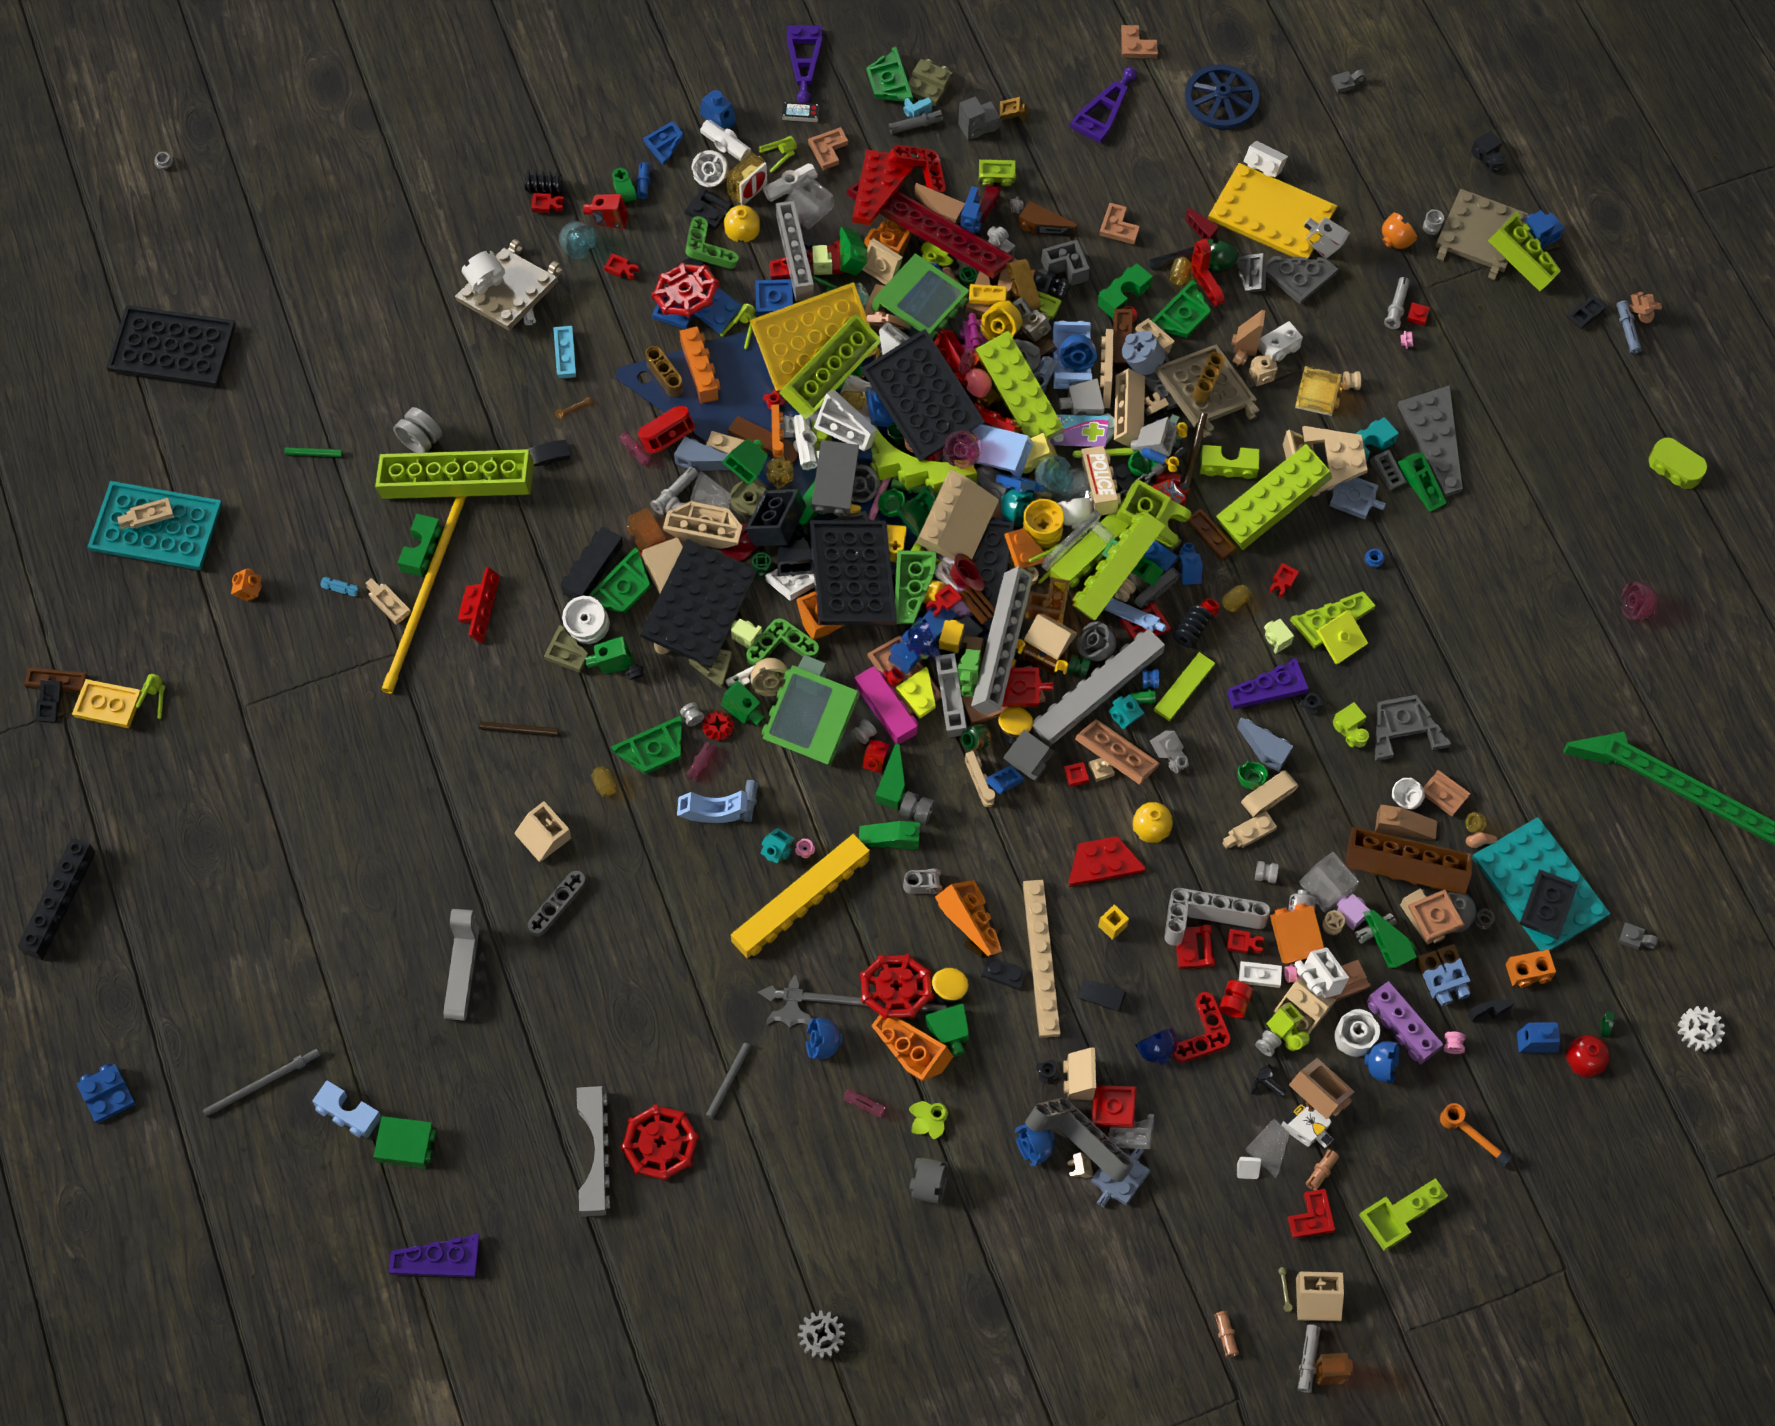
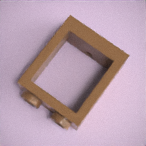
M1318 1058L1303 1068L1289 1084L1326 1120L1332 1115L1336 1117L1352 1102L1350 1097L1355 1092Z

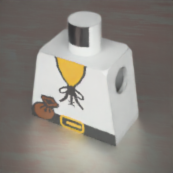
M1306 1100L1281 1125L1283 1130L1308 1147L1317 1140L1326 1148L1334 1140L1326 1132L1331 1124V1120L1329 1118L1326 1120Z

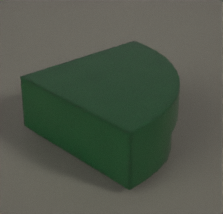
M1607 1011L1601 1018V1037L1609 1038L1613 1027L1614 1012Z

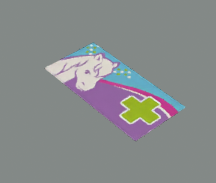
M1057 415L1064 427V432L1049 440L1052 445L1106 447L1109 416Z

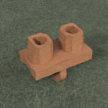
M1638 292L1631 295L1633 304L1629 305L1630 311L1639 313V320L1643 323H1650L1654 319L1653 309H1662L1661 303L1655 302L1653 294L1644 295L1643 292Z

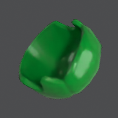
M1139 450L1131 454L1128 461L1129 470L1138 478L1143 474L1151 473V468L1158 464V462L1145 459Z
M895 488L885 491L878 500L880 512L887 517L899 516L897 510L906 504L904 493Z
M1247 761L1245 765L1238 767V780L1244 788L1256 790L1268 781V771L1264 765L1258 762Z

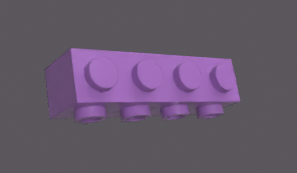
M1389 981L1369 996L1366 1001L1369 1009L1381 1018V1022L1386 1029H1390L1395 1034L1397 1042L1407 1048L1410 1057L1414 1061H1418L1421 1065L1441 1049L1443 1043Z

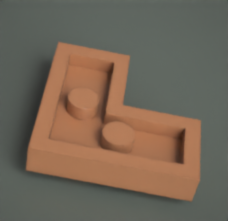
M1121 25L1122 58H1157V40H1140L1139 25Z
M841 127L808 139V144L822 170L839 165V159L834 150L848 145V139Z
M1109 203L1099 236L1134 245L1140 226L1123 222L1127 207Z

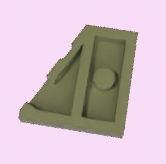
M559 625L544 655V660L580 673L588 653L577 644L573 637L568 635L563 626Z
M721 649L712 668L689 659V664L717 686L723 688L732 652Z

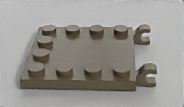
M1460 189L1435 247L1440 248L1436 259L1443 261L1448 251L1491 267L1488 278L1495 280L1498 271H1505L1508 260L1488 240L1516 211L1521 215L1519 218L1523 224H1525L1528 213Z
M516 239L512 240L508 250L503 248L496 255V258L505 269L502 277L504 281L497 286L492 285L483 294H478L468 283L455 296L456 300L509 331L558 282L557 276L563 272L562 269L558 268L560 263L553 261L548 271H545L518 256L523 251V248L519 246L521 242Z
M1217 344L1157 366L1156 371H1154L1194 427L1198 425L1200 413L1208 414L1203 432L1204 438L1211 436L1210 431L1214 430V427L1209 421L1243 408L1249 420L1257 417L1255 413L1259 412L1258 407L1255 405L1257 399ZM1213 352H1218L1225 358L1224 365L1207 402L1198 403L1192 397L1193 390L1209 355Z

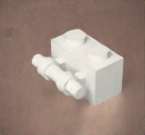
M1328 948L1311 951L1305 964L1301 960L1294 964L1299 976L1305 979L1307 987L1316 996L1323 995L1324 998L1341 994L1349 979Z

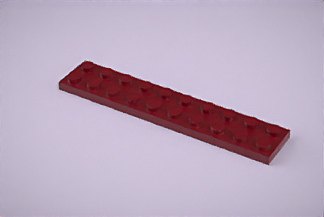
M860 181L847 189L846 195L855 201ZM899 191L892 198L890 197L887 205L883 206L879 214L991 278H994L1006 269L1007 263L1014 261L1012 255Z

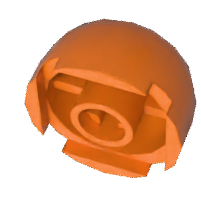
M1397 213L1391 214L1383 223L1382 235L1384 238L1382 240L1388 247L1405 249L1417 240V234L1408 222L1405 224L1401 221L1403 217Z

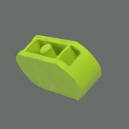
M1673 438L1659 440L1649 456V464L1652 469L1683 489L1696 487L1707 470L1704 458Z

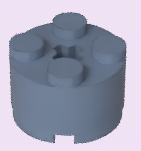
M1140 331L1127 335L1122 348V355L1134 371L1141 375H1147L1156 371L1155 368L1159 364L1160 366L1165 359V350L1151 331Z

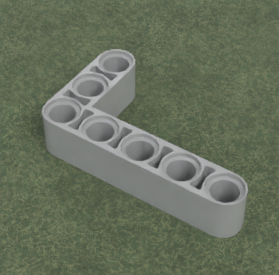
M1176 888L1172 891L1169 901L1165 941L1172 946L1182 943L1187 917L1262 929L1267 924L1270 907L1263 902Z
M452 909L450 927L454 935V944L444 1005V1019L465 1021L468 1012L479 925L473 910Z

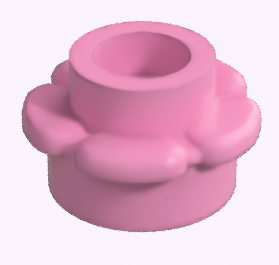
M1404 331V335H1401V344L1406 346V349L1413 346L1412 332Z
M801 839L796 844L795 852L802 858H809L815 852L813 842L809 839Z
M1293 963L1290 966L1284 967L1286 981L1288 983H1295L1300 978L1297 968Z

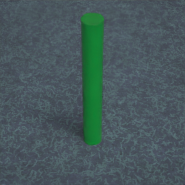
M285 447L284 451L285 455L342 457L343 451L337 449Z

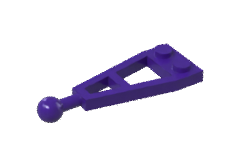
M787 25V46L796 83L801 85L800 91L797 94V100L799 103H809L811 94L808 92V85L812 84L822 46V25ZM793 44H815L812 58H796ZM799 67H810L807 77H801Z
M1132 67L1126 68L1123 72L1122 80L1120 82L1114 81L1081 109L1070 123V128L1101 143L1109 133L1128 88L1126 85L1128 82L1136 79L1137 71ZM1115 90L1120 92L1116 102L1107 98ZM1099 104L1112 110L1106 125L1087 115Z

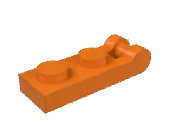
M771 405L773 458L781 460L784 457V444L780 440H784L783 428H780L779 423H783V412H779V405Z

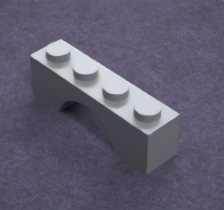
M955 653L935 656L948 738L962 736L963 731L967 729Z

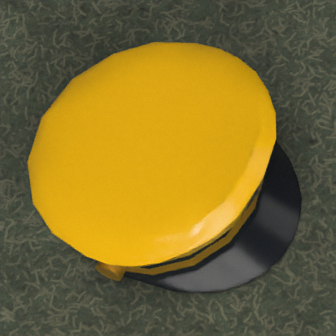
M1020 707L1005 709L998 719L1001 737L1009 744H1013L1023 730L1029 732L1033 726V719L1030 713Z
M944 968L938 971L932 980L934 1002L938 1005L949 1006L959 999L961 1000L969 986L968 979L964 973L954 968Z

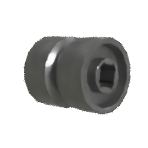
M907 791L900 807L899 816L908 819L914 817L916 822L926 825L934 806V800L926 797L920 799L918 794Z

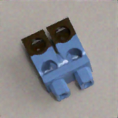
M1455 944L1418 956L1415 965L1418 970L1420 969L1432 999L1437 998L1441 1006H1444L1453 1001L1450 992L1455 991L1459 1000L1469 997L1468 983L1470 979Z

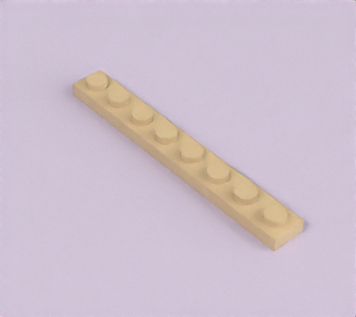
M1043 880L1023 881L1039 1038L1060 1037Z

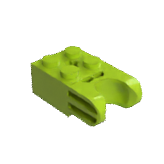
M1137 479L1131 485L1115 517L1131 526L1132 523L1130 521L1136 513L1148 512L1165 525L1155 540L1168 547H1175L1178 542V536L1169 529L1168 519L1185 522L1190 519L1192 514L1189 509L1171 500L1169 496Z

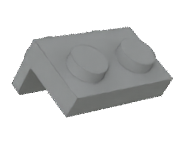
M980 465L976 469L977 485L999 499L998 502H1000L1002 496L1010 490V488L1003 487L1002 483L996 482L997 474L1002 473L986 465Z

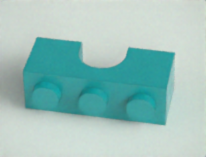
M1385 417L1379 421H1373L1367 429H1362L1356 433L1362 435L1366 462L1370 451L1365 445H1374L1382 452L1396 443L1399 433Z

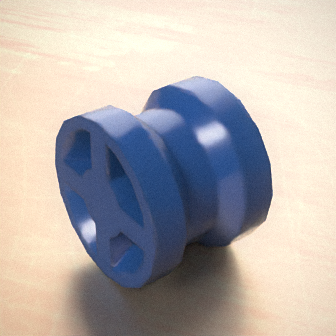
M1142 669V689H1147L1148 687L1159 688L1158 669L1153 671Z

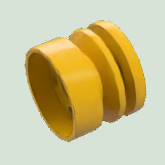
M1038 499L1031 502L1024 512L1023 528L1041 549H1049L1060 542L1064 523L1062 508L1056 502L1049 499Z

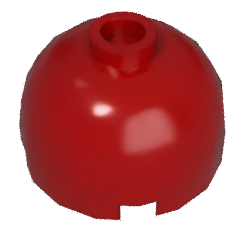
M1583 1035L1571 1042L1566 1051L1567 1063L1569 1062L1574 1073L1581 1077L1591 1078L1605 1070L1609 1063L1610 1053L1607 1045L1600 1038L1593 1035Z

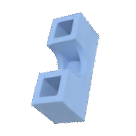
M326 1081L312 1101L316 1107L315 1110L322 1116L328 1114L333 1117L332 1121L341 1127L346 1125L351 1128L349 1131L360 1138L362 1135L368 1138L381 1120L379 1111L362 1101L353 1111L342 1110V1105L347 1098L345 1091Z

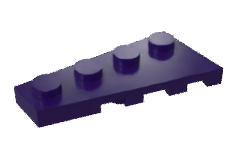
M1294 658L1290 660V663L1284 666L1281 664L1267 674L1264 672L1252 681L1247 680L1228 689L1227 696L1232 709L1235 710L1308 693V686L1298 661Z
M477 1233L469 1237H458L449 1241H438L425 1246H414L391 1251L389 1274L476 1278L480 1234Z

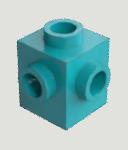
M1131 695L1125 698L1122 696L1117 698L1112 703L1114 706L1109 710L1113 720L1122 729L1128 727L1144 714L1138 702Z
M779 828L775 829L764 838L761 844L763 846L761 854L766 856L767 860L779 863L783 859L786 860L792 851L790 846L794 837Z

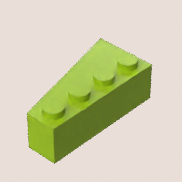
M1516 211L1488 242L1533 286L1541 291L1561 270L1548 252H1543L1538 238H1533L1529 232L1530 227L1527 223L1523 224L1519 218L1521 215Z

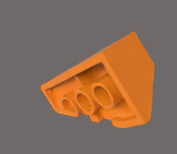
M891 220L883 221L878 228H873L869 231L864 244L868 248L870 240L874 238L903 257L912 233Z
M815 592L797 599L803 626L811 639H819L844 626L818 624Z
M975 880L951 884L935 896L944 914L987 956L1002 952L996 931L989 924L991 916L985 912L983 906L986 903L984 896Z
M879 1015L872 1024L873 1029L906 1071L923 1082L941 1074L954 1057L947 1046L899 1018H887V1020H884Z

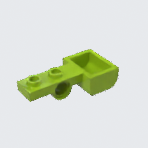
M1435 1178L1394 1205L1391 1204L1386 1196L1362 1211L1359 1216L1383 1251H1386L1410 1235L1411 1231L1406 1225L1408 1222L1423 1215L1430 1208L1446 1199L1448 1195Z

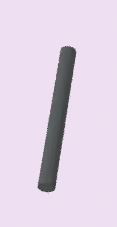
M743 1043L706 1113L708 1118L713 1119L751 1048L749 1044Z

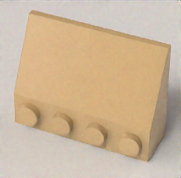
M950 470L916 543L936 551V553L953 561L958 554H965L972 559L999 499L969 478Z

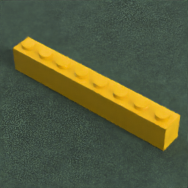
M852 834L731 934V942L747 959L751 955H757L762 950L763 945L767 942H773L780 931H785L791 927L792 921L797 917H803L808 912V908L813 904H819L826 893L833 892L839 886L838 883L843 879H849L858 867L861 868L869 861V849Z

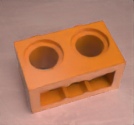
M1549 949L1510 957L1505 964L1513 987L1520 986V988H1524L1534 982H1539L1540 984L1551 981L1556 973ZM1537 965L1543 966L1545 971L1539 970ZM1517 969H1522L1526 975H1521Z

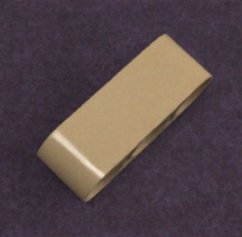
M1284 770L1248 794L1241 803L1254 818L1292 794L1299 785Z

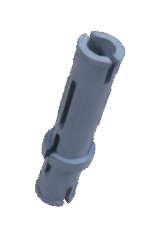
M1620 301L1616 305L1620 315L1619 321L1623 325L1630 353L1637 354L1641 352L1642 348L1633 322L1635 318L1630 312L1628 301Z

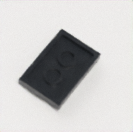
M1539 869L1519 925L1558 940L1578 884Z

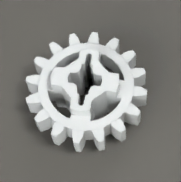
M1696 1006L1694 1011L1690 1008L1686 1014L1682 1015V1021L1678 1023V1026L1682 1028L1678 1031V1034L1684 1035L1682 1042H1689L1687 1047L1690 1048L1694 1045L1695 1051L1702 1047L1703 1051L1706 1052L1709 1047L1713 1050L1717 1046L1716 1044L1719 1045L1721 1043V1038L1725 1035V1032L1721 1031V1029L1725 1025L1719 1024L1721 1017L1715 1018L1714 1010L1708 1013L1707 1007L1701 1011L1699 1006Z

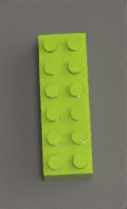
M856 313L847 320L779 393L806 420L823 404L826 393L836 390L881 342L880 337Z
M1009 330L976 348L977 356L986 372L990 375L1011 416L1017 421V425L1022 426L1020 432L1023 435H1027L1031 439L1044 433L1048 440L1064 432L1062 423Z
M1305 444L1216 516L1217 520L1238 546L1244 550L1331 480V471Z
M1148 512L1136 513L1130 521L1132 523L1130 528H1125L1118 537L1121 539L1118 544H1113L1108 550L1107 554L1109 556L1107 559L1099 562L1095 568L1098 571L1094 576L1090 575L1084 583L1086 587L1083 591H1078L1073 597L1074 603L1072 606L1088 618L1096 620L1165 527L1164 524Z

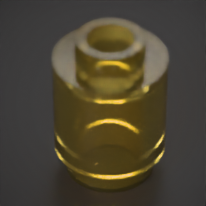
M1180 257L1174 260L1169 274L1171 283L1183 285L1187 281L1192 266L1187 258Z
M843 391L839 393L856 410H862L866 406L867 399L862 391Z
M1237 585L1222 597V604L1226 610L1235 612L1249 600L1251 593L1245 585Z
M604 766L595 768L591 778L598 794H601V797L614 794L616 792V784L610 769L604 768Z

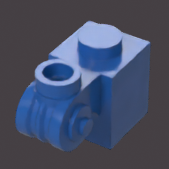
M1184 543L1178 554L1182 585L1202 584V561L1200 554L1196 553L1194 544Z

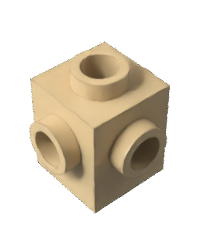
M1269 354L1257 356L1252 360L1249 374L1256 386L1274 381L1277 364L1271 359Z

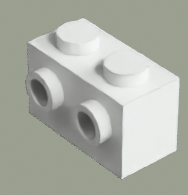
M1255 141L1250 145L1243 162L1247 163L1252 169L1263 171L1266 176L1276 177L1282 172L1288 156Z
M1289 321L1261 337L1258 350L1263 356L1269 354L1272 360L1281 361L1290 352L1294 353L1301 347L1303 337Z

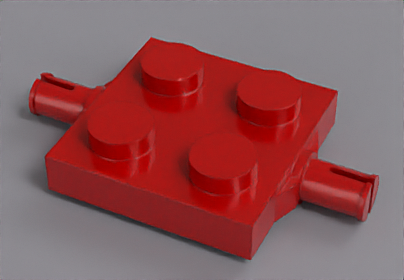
M1011 668L1002 707L1039 706L1041 690L1053 691V682L1041 683L1039 668Z

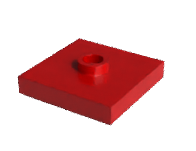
M1096 1085L1092 1122L1097 1127L1134 1128L1137 1088L1134 1086Z

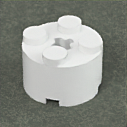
M483 251L468 260L470 264L467 267L464 265L461 270L473 290L477 291L478 294H483L490 286H497L504 281L502 277L505 269L492 251L489 254L487 251Z
M1361 1009L1352 1010L1342 1016L1335 1030L1337 1048L1345 1054L1354 1057L1365 1056L1366 1053H1369L1380 1035V1026L1373 1018L1374 1016Z

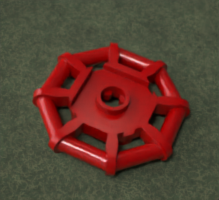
M683 262L674 269L664 274L661 273L658 276V283L651 296L662 309L664 315L671 314L690 318L696 312L713 305V298L716 290L720 287V282L715 279L707 265H689ZM705 276L707 280L702 281L701 277ZM665 284H669L668 288L666 286V289H663ZM709 288V291L706 296L704 294V290ZM668 297L670 300L666 303L663 298ZM698 300L701 301V302L695 304V305L692 306V307L689 306V305H691V304L697 302Z
M906 953V955L883 956L881 954L877 956V959L864 972L860 973L862 1003L867 1004L881 1015L884 1020L902 1017L915 1018L916 1014L929 1001L933 1000L934 994L931 987L932 972L910 957V954ZM902 963L901 967L889 968L887 965ZM908 965L917 971L918 974L914 976L912 971L907 969ZM881 967L882 971L879 976H872ZM923 981V991L917 990V983ZM869 984L875 985L876 992L870 993ZM898 984L901 987H899L898 991H895L891 986ZM918 998L919 1000L911 1006L910 1001ZM876 1000L884 1001L886 1005L885 1008L881 1006L878 1002H876ZM897 1007H904V1008H905V1009H895V1010H891V1008H897Z
M653 1104V1107L636 1117H630L625 1138L620 1147L631 1163L636 1175L642 1174L667 1181L669 1177L692 1166L693 1155L700 1136L694 1130L685 1111H677ZM660 1115L674 1118L673 1123L660 1121ZM654 1116L655 1122H650L646 1127L640 1124ZM680 1123L687 1133L686 1136L681 1137L677 1129ZM635 1130L641 1132L638 1143H632ZM659 1138H663V1141L666 1142V1145H661V1148H658L655 1143ZM682 1143H688L685 1156L680 1154ZM639 1149L644 1159L639 1162L633 1151ZM672 1159L680 1161L666 1169V1164ZM648 1163L660 1165L661 1170L646 1166Z

